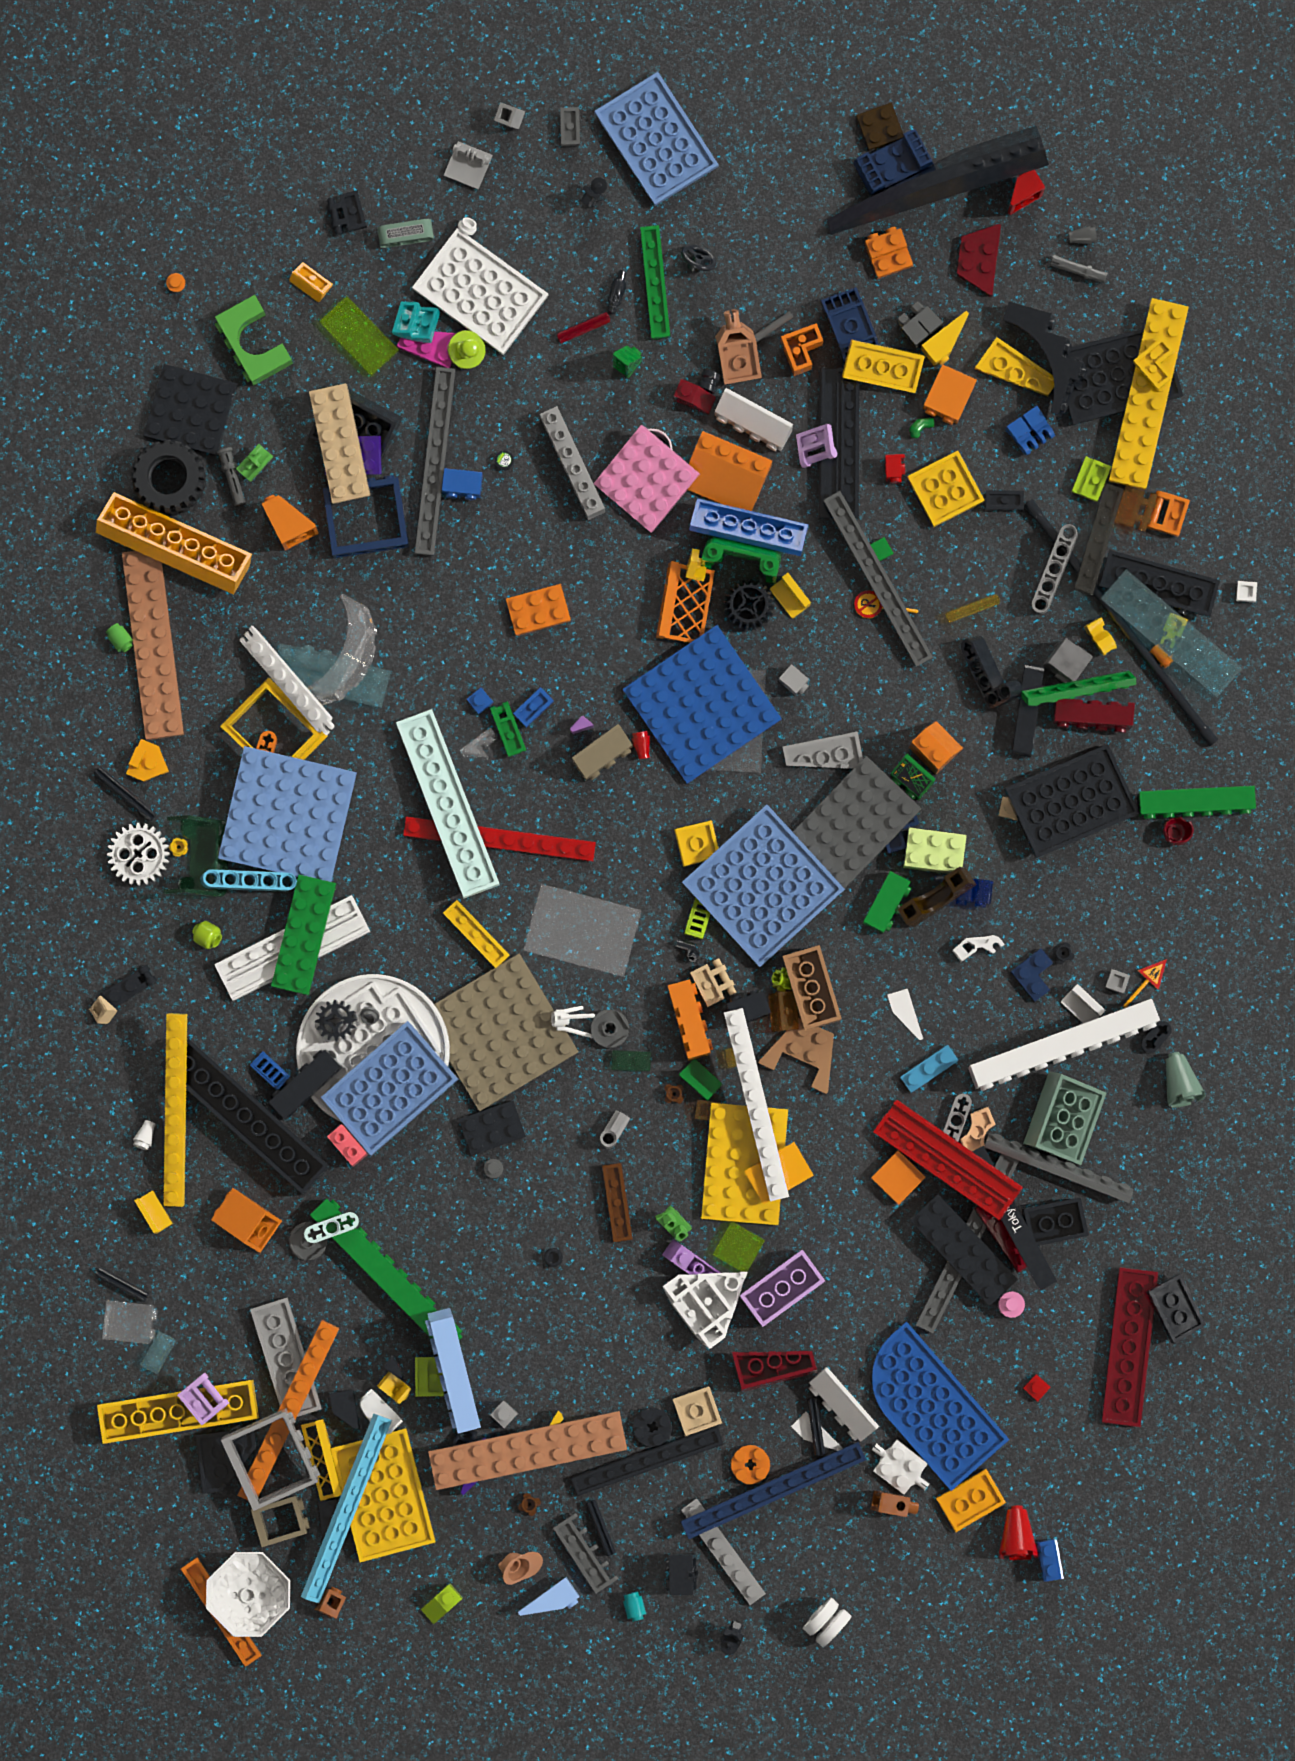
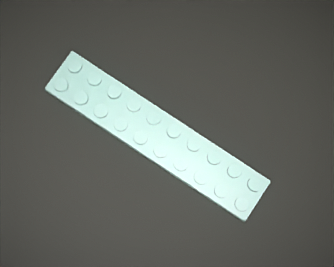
M432 709L396 722L463 899L499 886L496 873Z

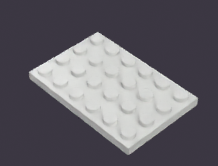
M458 228L412 287L414 291L469 331L478 334L484 342L502 355L506 353L549 296L543 289L467 234L461 232Z

